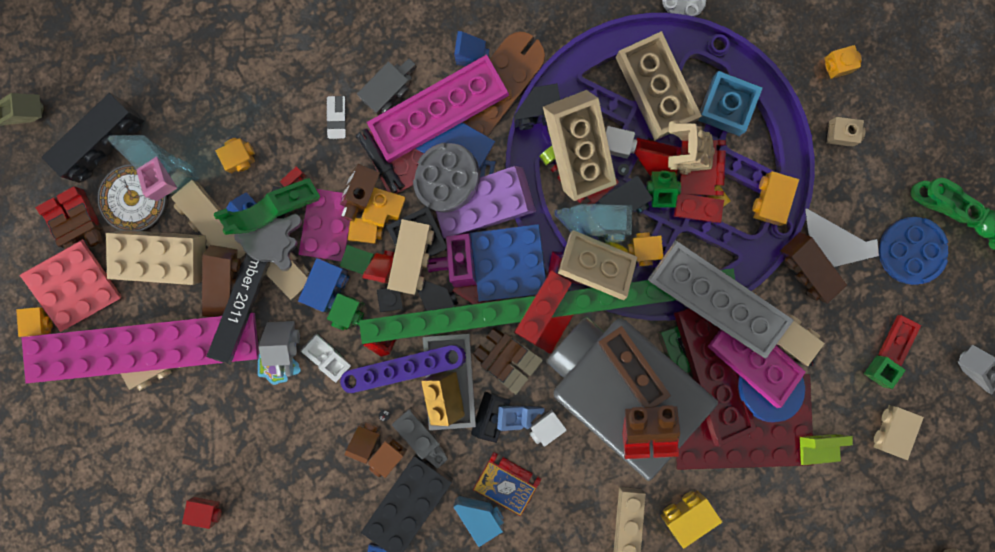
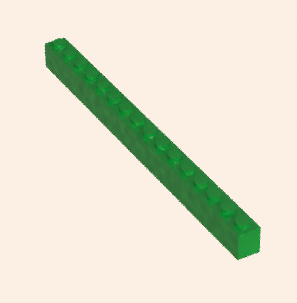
M734 268L720 270L735 280ZM649 280L632 282L625 300L595 288L567 291L552 317L674 301L677 299ZM535 296L359 320L362 344L520 322Z

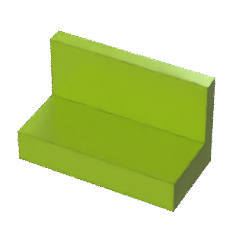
M842 434L800 437L801 465L840 462V446L853 445V437Z

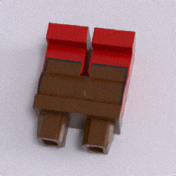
M73 186L57 195V198L53 197L35 207L39 215L45 219L58 247L66 249L82 239L86 240L90 247L97 246L103 242L100 233L103 227L99 223L84 189Z
M677 406L632 407V409H625L622 431L624 459L650 458V441H652L653 458L679 457L678 440L680 438V425Z

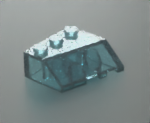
M110 135L107 138L136 169L157 156L177 186V189L169 194L174 195L191 180L197 181L199 179L194 174L196 170L190 163L184 162L180 158L177 159L144 135Z
M581 204L572 206V208L554 210V215L570 232L574 230L593 239H605V243L613 242L618 244L632 235V205Z

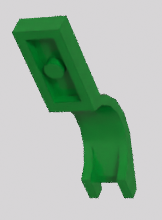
M310 178L267 193L261 201L250 208L237 212L223 209L215 212L214 217L220 220L224 227L223 233L225 235L249 233L266 226L280 215L319 201L320 195Z

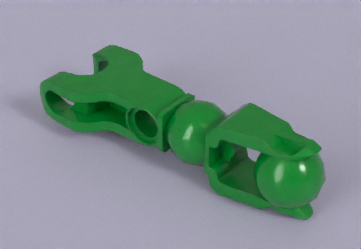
M946 178L933 179L931 182L920 181L913 185L911 197L916 202L931 210L941 212L960 223H967V226L970 228L974 227L980 236L989 239V247L995 250V210L984 207L982 203L965 194L959 185ZM921 187L927 189L928 197L924 198L921 196ZM969 208L971 209L972 213L971 217L968 214Z

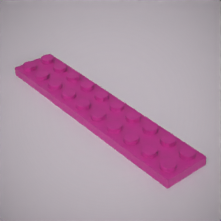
M250 313L232 362L259 359L255 313ZM222 316L21 337L25 382L36 383L222 363L206 357Z

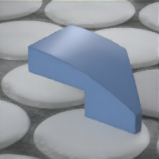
M499 406L497 429L501 431L521 430L523 427L529 429L532 426L531 422L538 414L542 415L544 408L538 406Z

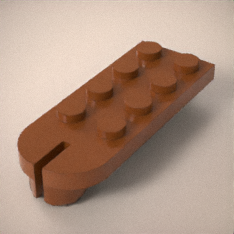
M515 32L502 42L490 58V61L510 96L462 123L487 137L490 135L542 68L545 61V52L538 39L525 55L522 54V51L534 40V36L531 34Z

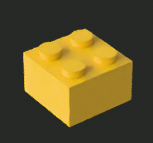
M698 490L686 493L682 497L681 502L676 505L671 504L663 510L664 513L660 515L683 549L722 523L707 498Z

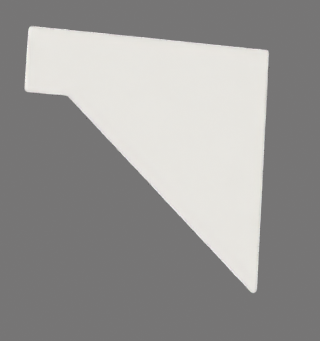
M805 209L809 236L813 237L834 267L879 256L877 239L865 242L809 209Z

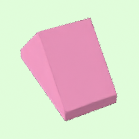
M157 156L136 169L142 193L146 198L159 201L177 189L176 184Z

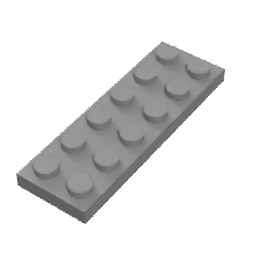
M676 240L648 279L651 283L765 359L794 321Z

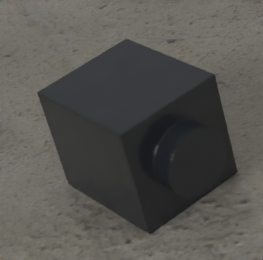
M387 288L377 289L380 312L405 309L403 292Z

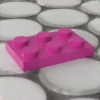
M316 189L320 199L306 207L299 255L341 262L348 245L350 221L341 217L345 208L340 205L343 193Z

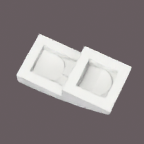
M317 333L301 349V352L318 365V368L335 383L351 367V364Z

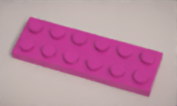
M485 55L373 118L367 124L386 161L390 163L510 95L489 57Z

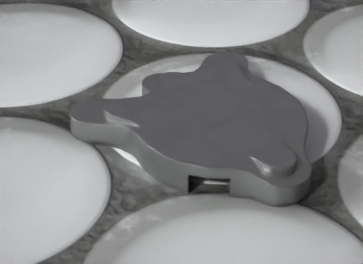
M296 214L284 219L276 218L256 231L235 234L234 238L242 245L244 251L252 259L260 262H272L282 271H288L292 266L289 254L297 246V241L289 237V235L301 226L302 220Z

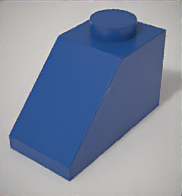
M458 31L454 53L456 65L467 66L485 55L489 57L490 49L486 48V41Z

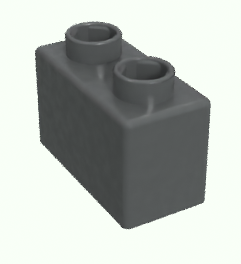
M585 317L547 359V363L563 377L554 389V397L643 478L651 481L672 457L653 458L652 441H650V458L624 459L622 431L625 409L642 406L598 342L620 326L627 332L671 395V397L656 407L677 406L680 425L678 449L715 409L718 401L626 320L616 319L603 331L588 317Z

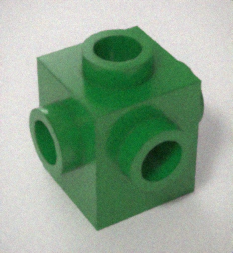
M652 172L651 181H647L646 185L647 191L653 198L651 200L652 207H676L677 196L681 194V182L677 181L675 172Z

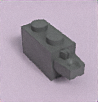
M409 58L401 66L398 63L393 66L388 61L357 93L358 97L377 116L393 108L392 103L398 97L400 99L403 98L409 91V82L412 79L410 74L417 68L416 64Z
M412 407L393 422L392 426L421 459L426 458L436 468H439L448 460L447 455L440 446L441 440L432 430H429V426Z

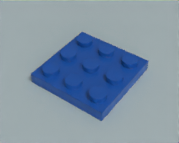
M540 224L470 233L479 302L537 295L546 279Z

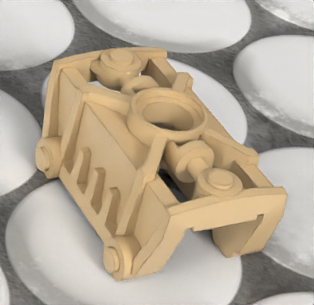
M678 121L669 122V133L678 136L682 141H688V153L690 155L669 157L668 168H671V170L679 169L682 175H688L691 171L712 169L713 156L715 154L712 134L704 132L702 127L697 126V124H681Z

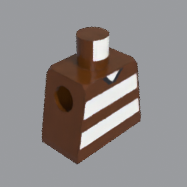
M357 164L352 170L340 201V205L345 207L341 215L342 218L354 222L357 213H361L367 207L380 172L361 164Z

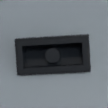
M484 392L476 416V427L472 428L471 435L478 439L497 443L501 430L497 429L499 406H509L511 400L490 392Z

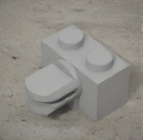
M294 321L267 322L259 344L262 366H275L277 377H283L284 370L287 377L293 376L294 365L292 358L297 352L296 343L300 342V333L298 329L295 330Z

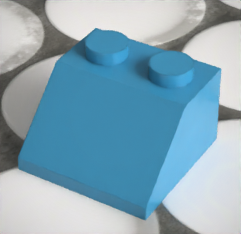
M462 496L455 498L454 509L478 547L503 532L504 516L497 506L493 508L489 502Z

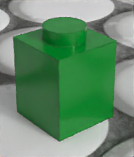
M347 245L340 267L363 274L375 254Z
M876 355L864 372V375L881 387L893 389L906 370L888 357Z

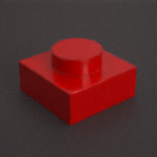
M296 166L280 183L286 187L302 181L307 175Z

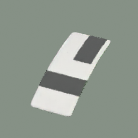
M344 96L327 97V135L329 139L346 137Z

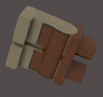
M492 328L486 338L495 344L489 352L482 345H479L473 355L481 362V367L517 395L529 378L511 363L513 362L531 376L543 359L506 332L503 334L501 331Z

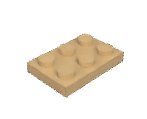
M573 230L569 235L558 274L625 300L628 296L637 257Z

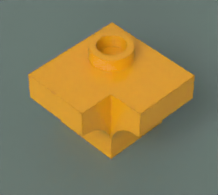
M374 187L367 207L364 209L361 217L362 221L384 228L385 223H388L390 219L399 220L406 197Z

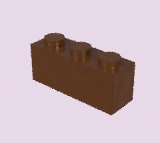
M799 232L780 250L785 258L783 260L784 263L796 272V279L808 288L807 294L813 300H820L828 304L847 286L813 237Z
M210 245L202 255V316L219 317L223 315L237 280V272L240 269L241 260L237 258L238 249Z
M622 326L598 342L643 408L656 407L671 397L668 390Z

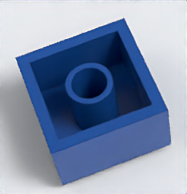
M316 258L298 302L322 312H330L337 293H340L342 288L345 289L349 282V271Z

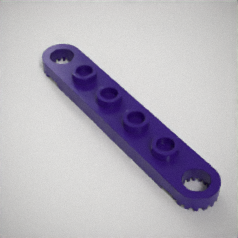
M450 345L348 370L341 376V387L347 393H355L456 369L465 363L466 353L461 346ZM452 350L458 354V361L455 364L449 361L450 358H448ZM351 375L356 378V386L354 388L350 387L351 385L348 382Z

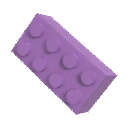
M513 166L481 177L474 196L463 207L451 212L436 211L443 239H446V236L470 234L534 213L536 210L524 169Z

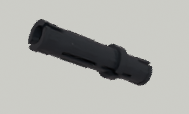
M362 130L363 135L361 132L356 134V139H358L378 169V172H380L379 177H383L391 192L396 193L398 188L399 190L403 189L405 185L394 171V165L386 161L369 130Z

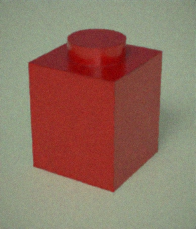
M198 497L190 498L186 501L182 524L210 529L220 520V502Z

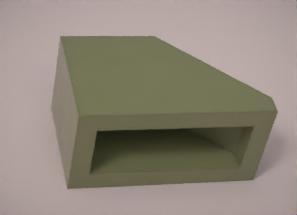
M10 93L0 100V126L29 123L41 118L44 108L42 102H40V95Z

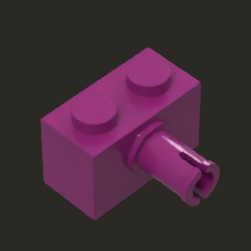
M469 234L446 236L447 256L429 258L428 272L449 270V279L454 287L477 285L471 236Z

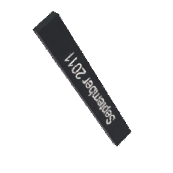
M273 186L272 191L280 189V187ZM288 212V213H285V214H283V215H280V216H278L277 218H278V219L287 218L288 215H289V212ZM246 254L206 357L231 365L270 262L256 261Z

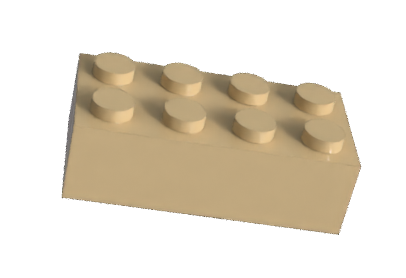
M662 31L618 52L616 60L654 140L670 134L669 122L678 121L681 124H692L702 117Z
M585 90L543 106L563 191L576 201L616 185L598 97Z
M128 230L106 233L107 279L187 285L198 284L202 282V255L206 251V235Z

